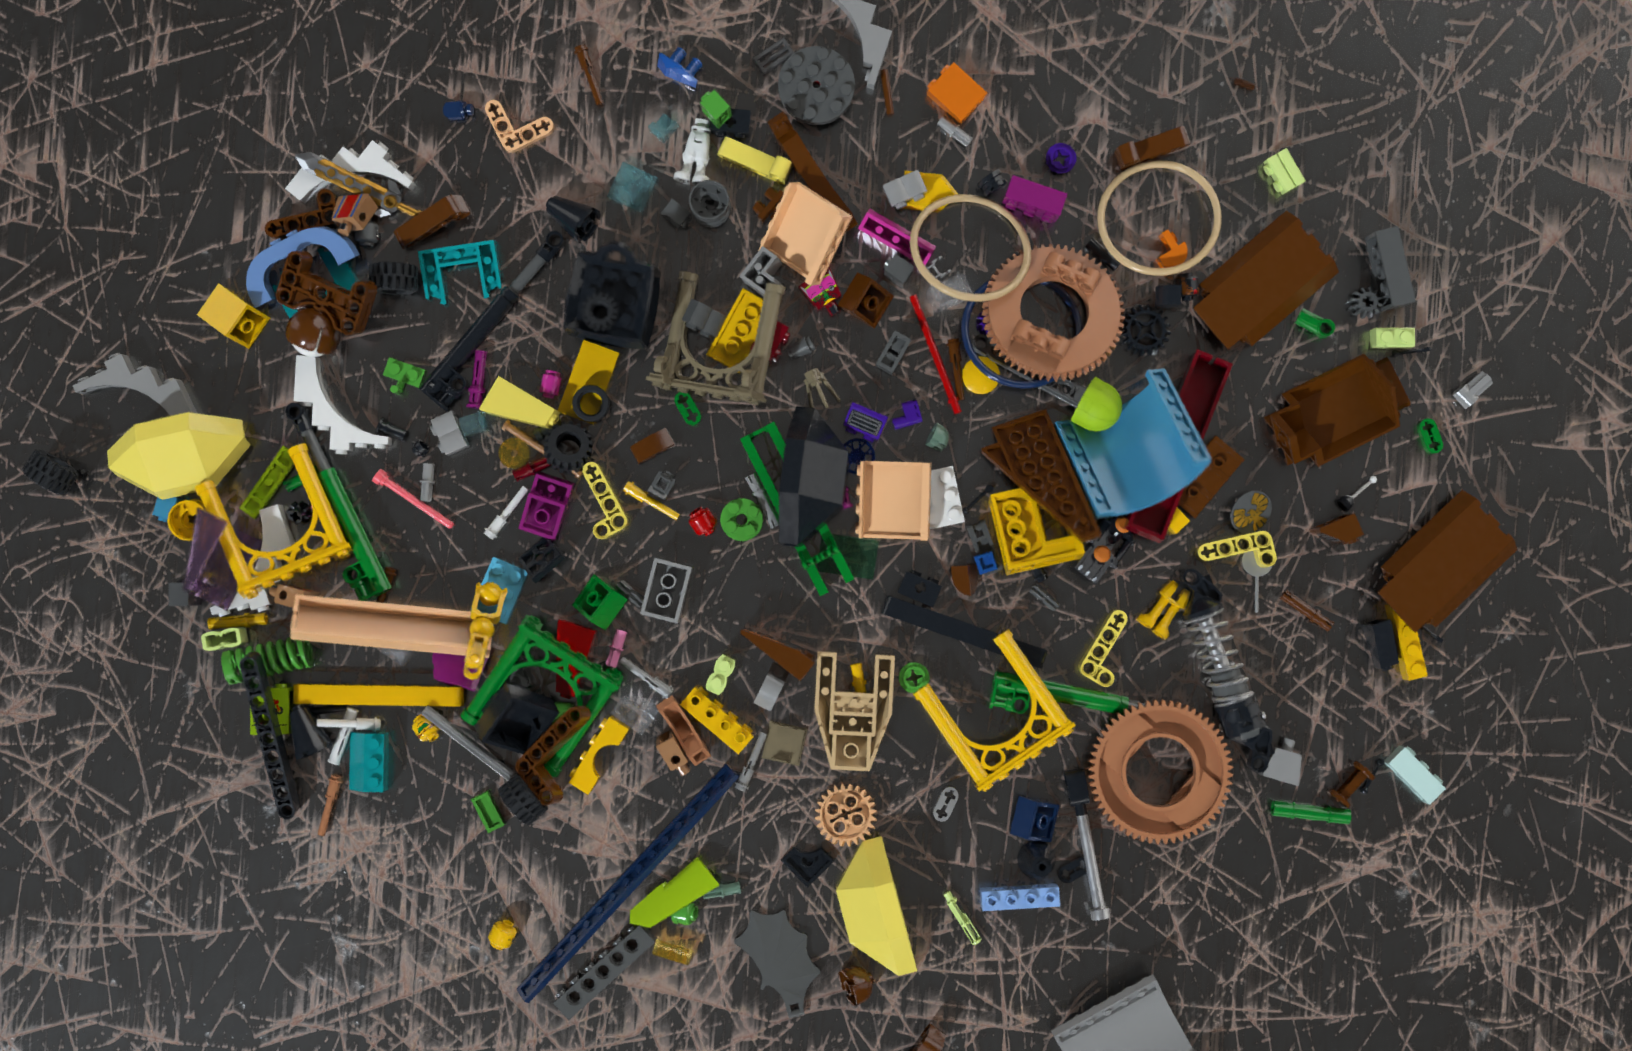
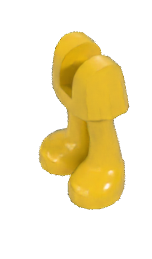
M1174 580L1170 581L1159 591L1161 597L1153 609L1147 614H1140L1136 619L1140 624L1152 629L1154 634L1164 640L1169 636L1168 628L1179 609H1185L1190 597V591L1187 589H1183L1176 599L1171 597L1179 586ZM1170 603L1171 606L1169 607L1163 618L1157 625H1155L1158 617L1160 616L1166 605Z

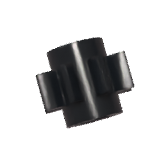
M296 501L290 505L291 508L287 510L289 520L296 523V525L301 522L305 525L313 515L310 509L311 506L304 503V501H301L299 504Z

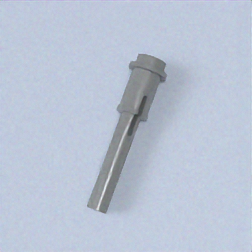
M622 657L619 663L650 684L649 687L661 694L663 699L669 698L673 694L674 689L672 685L668 686L657 677L653 678Z
M760 732L746 767L743 766L739 779L735 782L736 789L743 792L749 789L748 784L755 772L753 770L768 734Z

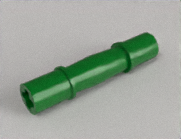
M1274 800L1271 804L1272 816L1348 825L1351 822L1350 809Z

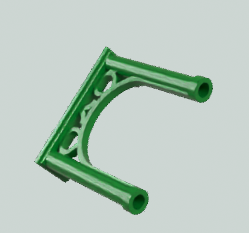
M526 614L519 625L520 629L469 706L464 708L460 716L465 722L475 726L483 715L482 709L489 699L499 691L508 676L520 668L530 666L543 667L562 676L572 687L578 706L584 705L582 695L589 696L593 694L585 705L591 712L589 721L544 765L551 776L558 777L562 772L563 765L615 690L618 691L624 676L616 668L607 666L604 671L599 664L586 660L585 655L572 651L565 642H558L551 633L541 631L540 629L543 624L540 623V620L533 615L529 616ZM533 646L539 647L545 652V658L534 659L530 653V648ZM523 651H525L527 660L516 663ZM550 652L560 657L562 660H551V662H548ZM569 664L581 671L574 678L572 677L573 672L570 670ZM580 677H586L592 681L593 687L589 690L580 689L577 680Z

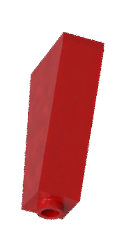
M558 619L557 641L565 642L572 651L582 653L586 656V660H588L597 630ZM569 664V668L573 672L572 677L574 678L581 671ZM556 673V692H559L563 698L571 699V696L576 697L570 684ZM580 677L577 680L579 687L582 681V677Z

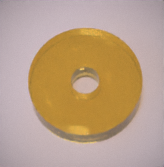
M510 438L501 444L498 453L499 459L506 467L518 469L529 461L530 449L521 439ZM513 450L518 452L516 457L511 455Z

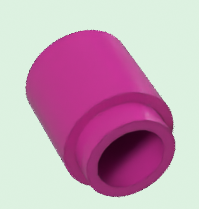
M546 370L542 376L539 390L540 393H543L542 397L554 399V396H558L562 380L560 378L561 373Z

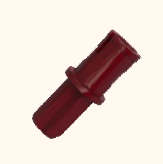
M542 457L534 462H527L526 465L513 470L512 473L518 482L528 476H535L536 472L550 465L547 463V458Z

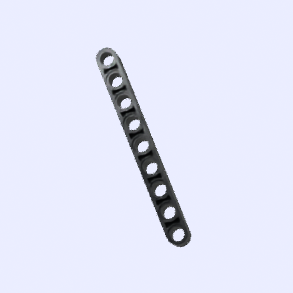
M888 595L885 598L881 613L1004 656L1000 648L993 641V638L999 635L996 632ZM1014 639L1030 664L1042 669L1048 651Z
M251 651L241 659L239 663L277 812L282 819L288 820L299 810L300 801L263 658L258 652ZM248 659L254 661L255 666L250 665ZM253 678H257L259 680V684H256L253 681ZM257 696L262 697L264 702H260ZM262 714L266 715L269 721L263 719ZM267 733L272 734L274 739L269 738ZM271 751H275L278 757L274 756ZM276 769L281 770L283 775L278 774ZM281 787L285 788L288 793L283 792ZM285 805L290 806L292 811L288 810Z

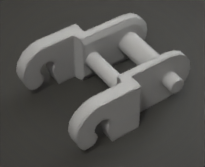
M939 256L938 258L934 259L931 262L932 265L926 267L929 272V269L933 267L935 272L938 274L935 276V278H938L939 276L943 278L951 272V269L947 270V272H944L942 274L936 268L935 263L942 259V256Z

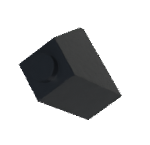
M1379 618L1361 624L1375 668L1382 669V671L1393 669V665L1398 664L1399 659L1391 620Z

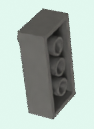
M1399 226L1378 230L1366 236L1365 242L1376 289L1378 290L1377 294L1382 296V299L1379 300L1383 304L1381 311L1401 308L1416 302L1417 293L1416 289L1412 287Z

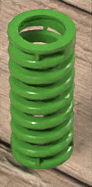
M287 637L286 647L283 640L278 639L276 641V649L273 642L268 641L266 643V651L261 643L256 645L255 650L263 658L267 676H273L275 673L283 674L285 670L292 672L295 668L301 670L305 667H312L314 658L310 641L295 640L299 653H297L295 642L291 637ZM247 646L245 653L242 648H237L235 653L233 649L222 652V670L229 685L243 682L239 663L245 657V654L247 655L249 652L254 651L252 646ZM287 652L291 660L290 664L287 662ZM277 655L280 660V667L277 664ZM297 656L301 657L300 662L298 661ZM267 657L270 663V669L267 666ZM248 659V663L255 666L254 661ZM237 666L240 671V676L237 674Z

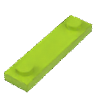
M286 446L281 447L239 508L253 519L257 520L260 515L259 510L266 507L294 467L293 460L288 453L289 448Z

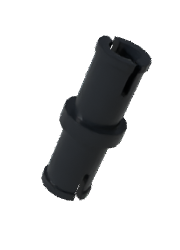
M1092 238L1085 247L1098 257L1097 260L1103 261L1113 272L1121 264L1095 238Z

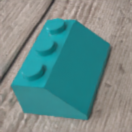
M351 732L349 790L360 792L387 791L389 779V732Z

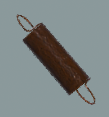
M1236 77V82H1234V84L1251 91L1256 87V84Z

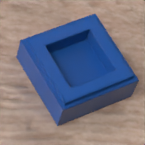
M992 550L974 556L980 575L998 569Z

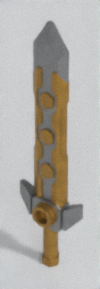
M312 152L295 155L303 170L354 193V195L369 194L376 205L382 207L374 213L378 217L391 215L397 209L413 217L422 212L401 202V192L396 182L388 179V191V189L339 167L335 163Z

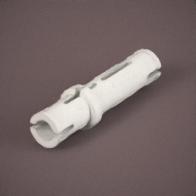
M347 707L343 720H355L359 711L355 708ZM339 727L338 735L328 759L329 763L340 765L350 733L354 731V728Z

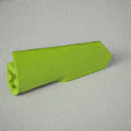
M696 857L668 883L660 884L630 910V924L651 928L717 888L719 883L705 864Z

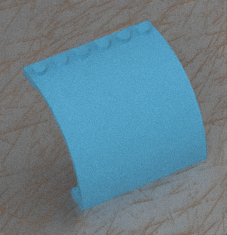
M1165 368L1147 370L1145 376L1149 385L1134 398L1122 405L1121 415L1112 427L1103 431H1090L1071 420L1056 421L1054 424L1056 433L1096 518L1124 515L1159 503L1191 483L1212 460Z

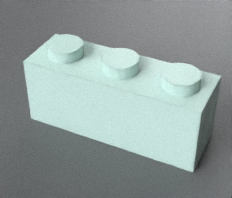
M1399 745L1384 760V763L1423 803L1430 805L1446 789L1442 785V779L1436 774L1432 775L1428 771L1430 769L1429 766L1422 760L1418 761L1414 757L1416 753L1410 747Z

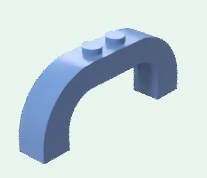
M313 227L297 232V230L291 231L286 234V239L281 241L279 238L270 242L271 247L260 252L251 262L246 276V287L250 300L254 307L257 308L276 299V294L270 285L269 274L272 267L277 262L287 258L288 254L292 251H300L312 244H319L330 250L337 264L341 265L360 255L357 248L348 237L341 236L338 230L333 228Z

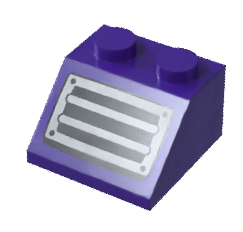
M852 402L843 426L846 427L845 431L854 435L858 432L864 435L863 439L873 442L874 440H879L888 417Z

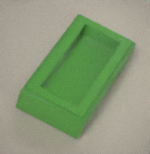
M489 790L471 799L488 833L506 824Z

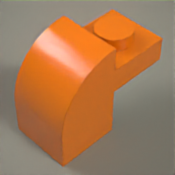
M1168 229L1161 233L1158 237L1168 252L1155 260L1160 268H1167L1184 263L1188 254L1186 243L1183 242L1178 245L1176 235L1173 232L1170 233Z

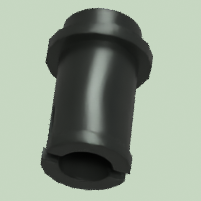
M535 427L532 433L538 441L544 440L549 429Z

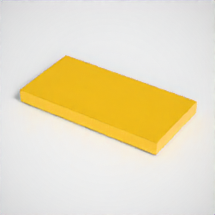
M742 288L717 338L715 337L706 354L707 356L727 367H732L742 362L750 354V348L756 339L763 298Z
M583 340L558 411L587 422L578 417L574 412L572 405L573 396L577 390L587 385L598 386L606 392L620 353ZM593 392L583 395L580 400L582 411L588 415H594L599 412L602 404L601 397Z

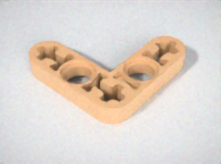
M490 100L485 105L486 114L502 146L509 153L517 152L551 135L554 131V124L548 117H541L514 130L499 101ZM492 105L499 107L497 112L500 117L496 118L495 114L490 112ZM502 121L508 124V128L505 131H499L497 128L498 124ZM543 122L550 124L547 131L540 129L543 127ZM534 126H536L537 129H540L538 130L540 135L537 136V132L533 128ZM526 130L533 131V137L530 140L523 138V133ZM518 134L520 139L523 141L522 144H520L519 140L514 142V147L512 148L510 146H506L509 143V139H511L512 141L517 140L518 138L516 135Z

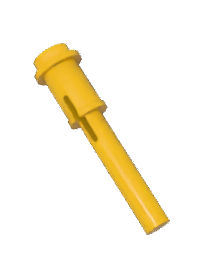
M628 481L623 489L625 495L629 494L641 503L646 502L674 520H677L680 516L679 513L650 497L648 492L634 485V482Z

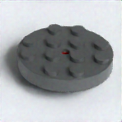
M810 46L800 49L792 54L781 68L778 78L780 100L786 111L802 123L810 125L831 123L847 111L853 100L855 90L853 71L847 60L830 48Z

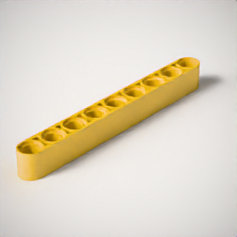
M293 684V704L457 707L464 706V688L461 686Z

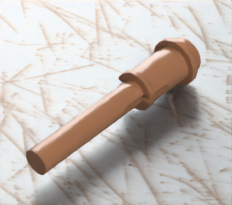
M331 774V777L328 778L329 785L325 795L327 800L317 835L325 836L334 800L338 799L341 783L344 782L342 780L343 777L340 775Z

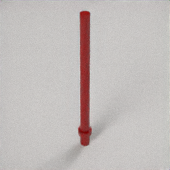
M916 294L912 295L909 298L949 398L948 404H951L954 414L962 412L958 403L959 398L954 393Z

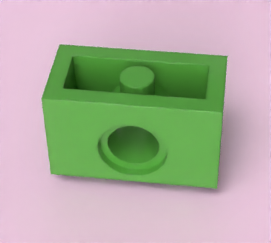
M715 90L711 93L708 91L702 96V101L700 102L702 112L717 128H720L732 117L730 106Z

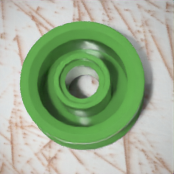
M739 498L730 501L723 508L720 522L722 529L730 538L736 541H748L760 532L763 525V516L757 504L749 499ZM739 515L747 517L745 525L737 524L736 519Z

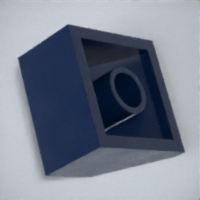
M1019 796L1010 834L1026 840L1051 842L1060 805Z

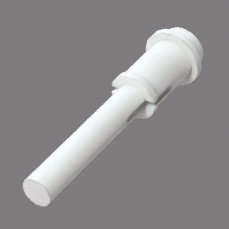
M521 487L500 516L497 515L489 527L485 528V535L492 540L498 537L497 534L507 523L506 519L529 491L527 488Z
M377 717L373 719L356 718V720L317 719L316 726L351 727L356 730H373V732H376V730H380L381 720L377 719Z

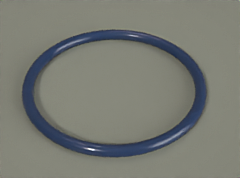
M990 279L982 284L973 294L985 293L986 288H989L987 286L988 282L992 280ZM1042 282L1041 284L1059 294L1068 305L1074 318L1077 336L1083 330V322L1076 303L1066 290L1056 282ZM967 302L961 322L962 340L969 358L984 375L1000 384L1014 388H1035L1055 381L1053 376H1051L1049 381H1047L1046 377H1043L1041 380H1013L989 369L979 359L970 341L969 320L976 302Z

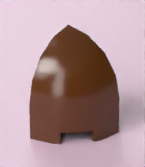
M976 563L951 566L954 586L962 594L972 596L978 584Z

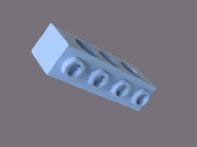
M1056 883L980 888L982 911L1060 907L1059 887Z

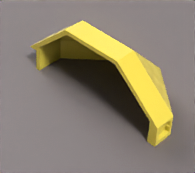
M187 412L133 425L107 451L108 468L118 477L164 500L195 493V486L205 481L213 480L215 486H217L251 444L245 438L242 420Z
M882 836L866 841L861 840L836 886L849 941L852 945L898 976L916 972L917 967Z

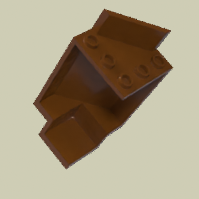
M1362 354L1282 393L1284 408L1265 416L1264 419L1273 429L1274 434L1272 435L1278 447L1284 451L1287 465L1296 464L1310 457L1319 467L1400 427L1399 418H1401L1399 411L1411 404L1390 360L1385 357L1374 362L1373 359H1369L1365 354Z

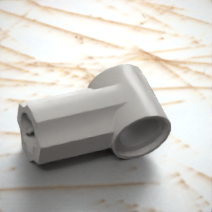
M1480 371L1467 384L1465 383L1456 389L1452 395L1464 409H1467L1479 399L1478 396L1493 384L1492 379L1488 374Z

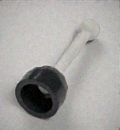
M1371 476L1369 481L1352 496L1344 495L1337 500L1338 506L1343 511L1348 512L1354 505L1353 499L1370 484L1376 483L1377 478Z

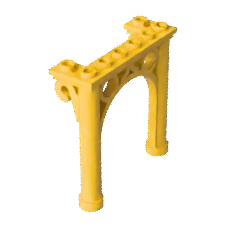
M306 443L291 447L288 453L293 460L311 502L313 517L305 535L295 544L285 549L262 552L250 549L242 544L234 532L214 481H205L195 486L196 493L202 499L237 581V591L243 598H255L262 591L261 587L269 588L275 584V581L280 579L282 581L288 580L293 577V574L299 571L301 573L307 572L312 569L311 566L316 564H327L333 557L335 560L344 561L353 554V550L345 540L309 457V449ZM318 517L326 534L315 531ZM311 536H319L324 539V544L320 548L312 550L307 547ZM303 546L304 550L311 555L296 561V556L301 551L300 547ZM241 550L253 555L248 566ZM259 558H265L270 561L269 568L262 572H256L253 568L254 563ZM272 558H276L277 561L284 560L288 564L274 570L275 562Z
M1009 629L993 638V641L1022 680L1031 698L1029 718L1024 727L1014 737L995 745L974 743L961 733L929 683L913 693L916 700H919L969 772L979 792L981 790L985 792L993 786L992 783L997 779L1000 781L1010 775L1008 773L1010 770L1021 768L1026 764L1024 762L1026 759L1037 757L1042 753L1040 751L1042 748L1053 746L1058 742L1057 738L1061 735L1064 737L1074 731L1072 728L1076 726L1062 711L1013 639V634ZM1037 701L1047 716L1036 715ZM1044 719L1047 722L1046 730L1040 734L1033 733V721ZM1027 731L1032 737L1039 738L1024 748V740L1027 738L1025 733ZM970 746L983 750L981 761L978 760ZM1006 748V751L1014 749L1019 753L1005 762V753L1001 749ZM989 751H998L1001 755L1000 761L993 766L987 765L985 762L987 753Z

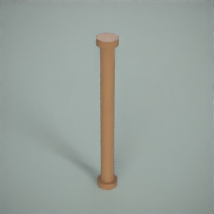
M506 420L502 430L509 431L544 454V445L513 426L511 421ZM582 468L576 473L575 470H572L575 478L579 479L582 476Z

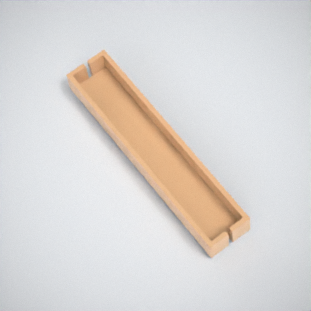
M296 594L290 633L293 640L466 656L471 636L470 625L474 620L470 616V611ZM492 637L489 639L485 658H489Z

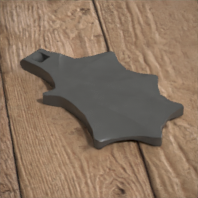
M784 909L776 914H761L751 910L748 927L743 934L735 938L734 944L752 957L762 975L760 989L763 990L765 986L770 985L782 996L789 1019L805 1015L803 1003L806 990L810 983L820 974V968L808 956L806 948L807 934L799 932L792 927ZM798 1003L799 1008L791 1010L790 1005Z

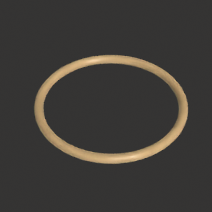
M1166 160L1142 162L1121 172L1104 191L1097 213L1099 234L1109 253L1125 267L1152 276L1177 274L1198 264L1215 245L1222 222L1220 203L1209 182L1192 168ZM1167 168L1190 176L1203 187L1212 203L1214 224L1209 240L1197 255L1182 264L1167 268H1152L1139 265L1123 256L1115 248L1108 236L1105 226V211L1111 194L1123 180L1146 169Z
M958 194L938 199L919 214L911 230L910 249L917 269L933 287L956 299L982 302L1000 298L1013 291L1022 282L1030 266L1031 245L1021 222L1007 208L982 196ZM955 202L978 203L1001 213L1012 223L1022 241L1024 255L1019 273L1005 287L983 294L960 292L944 285L925 267L918 250L919 230L927 216L936 209Z

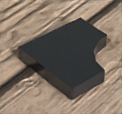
M794 846L781 858L785 866L807 888L835 861L822 846L808 852Z

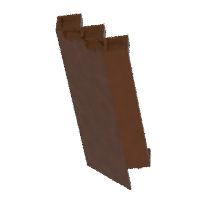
M1287 210L1199 284L1202 290L1201 295L1204 299L1193 309L1227 349H1230L1239 340L1242 343L1246 342L1253 346L1339 273L1331 255L1324 254L1319 247L1321 245L1312 233L1310 235L1307 234L1302 228L1303 223L1301 220Z
M1461 490L1381 566L1384 574L1383 578L1388 583L1378 592L1379 595L1415 633L1425 623H1430L1437 627L1518 550L1514 538L1509 533H1503L1498 527L1500 523L1491 513H1485L1480 508L1482 503L1464 490Z

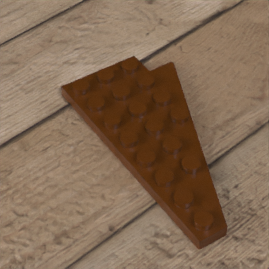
M1043 409L992 427L997 443L981 448L982 454L1081 543L1101 537L1100 530L1047 410Z

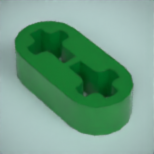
M677 393L674 402L687 424L691 426L698 425L702 416L692 397L687 393ZM680 396H683L684 398L688 397L686 403L689 407L685 408V406L682 403H678L680 401ZM689 409H691L693 414H698L695 422L692 420L688 421L690 417Z
M1430 418L1419 421L1417 431L1424 450L1429 454L1439 453L1443 449V441L1436 422ZM1425 423L1431 425L1428 431L1423 430ZM1432 442H1437L1435 450L1429 447Z

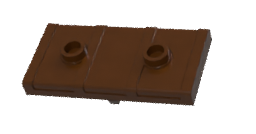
M1216 435L1205 446L1212 459L1198 477L1185 486L1178 506L1194 519H1196L1198 514L1245 460Z

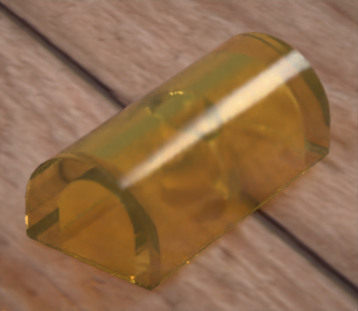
M656 939L652 951L653 955L685 965H689L693 949Z

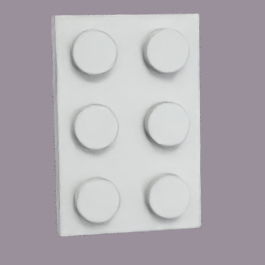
M953 466L931 470L930 529L965 522Z

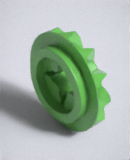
M912 662L906 664L899 673L900 685L907 692L914 693L929 683V672L920 663ZM911 670L916 675H922V677L917 679V686H915L912 680H906L911 677Z

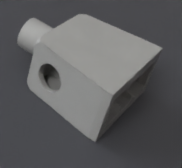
M1284 738L1281 748L1273 746L1275 753L1270 755L1267 770L1258 774L1298 786L1302 755L1293 752L1295 741Z

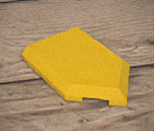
M905 171L904 175L911 173L913 171ZM919 172L927 189V193L924 194L925 198L914 202V199L907 202V206L901 209L923 211L934 201L946 196L958 195V193L943 174ZM944 205V206H942V207L936 209V210L933 211V212L939 213V212H940L941 210H943L947 205Z

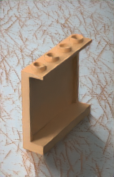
M789 182L784 189L781 202L776 207V213L768 224L766 235L761 239L759 250L762 246L768 249L781 262L806 278L805 282L810 286L820 285L852 216L800 182Z
M860 461V465H857V476H860V484H857L856 494L860 495L859 503L856 504V515H859V522H856L855 532L859 534L858 538L929 540L932 463Z

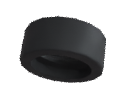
M587 385L576 391L573 396L572 405L578 417L587 422H596L607 415L610 408V400L603 389L598 386ZM593 392L601 397L603 404L597 414L588 415L582 411L580 400L586 393Z

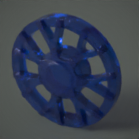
M853 438L843 444L845 447L848 446L852 449L849 467L852 462L856 464L855 471L849 469L848 472L857 474V465H859L860 461H867L864 460L866 454L872 455L871 461H875V451L868 441L861 438ZM854 441H859V448L854 449ZM865 444L869 447L866 452L861 450Z

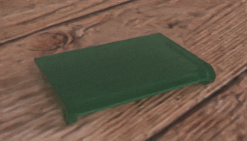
M832 534L853 576L873 579L879 541ZM822 536L819 553L828 549ZM832 556L817 564L818 572L841 575Z

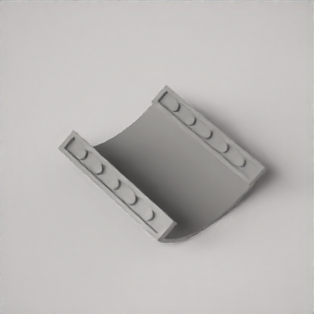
M1153 974L1144 977L1138 983L1126 987L1120 993L1110 996L1104 1002L1092 1006L1086 1012L1074 1016L1073 1019L1051 1030L1062 1051H1194Z

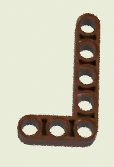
M586 706L569 708L516 762L517 773L543 805L559 803L563 799L562 789L544 765L589 721L591 712Z

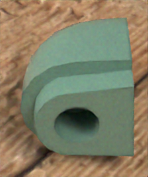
M936 423L925 445L937 451H942L943 448H946L949 441V434L946 428Z

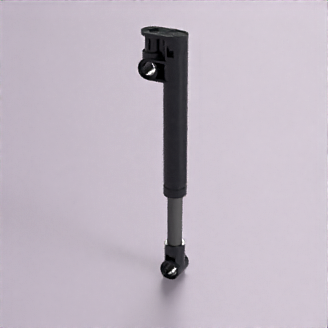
M551 231L547 234L546 240L535 251L537 254L508 288L504 286L501 293L493 299L419 387L425 395L446 412L450 411L448 407L455 399L458 400L469 388L468 380L458 370L513 307V304L519 300L518 294L546 262L549 263L555 254L564 248L566 241L560 232ZM560 237L558 245L551 244L552 238ZM457 380L463 381V387L461 389L455 388V383Z

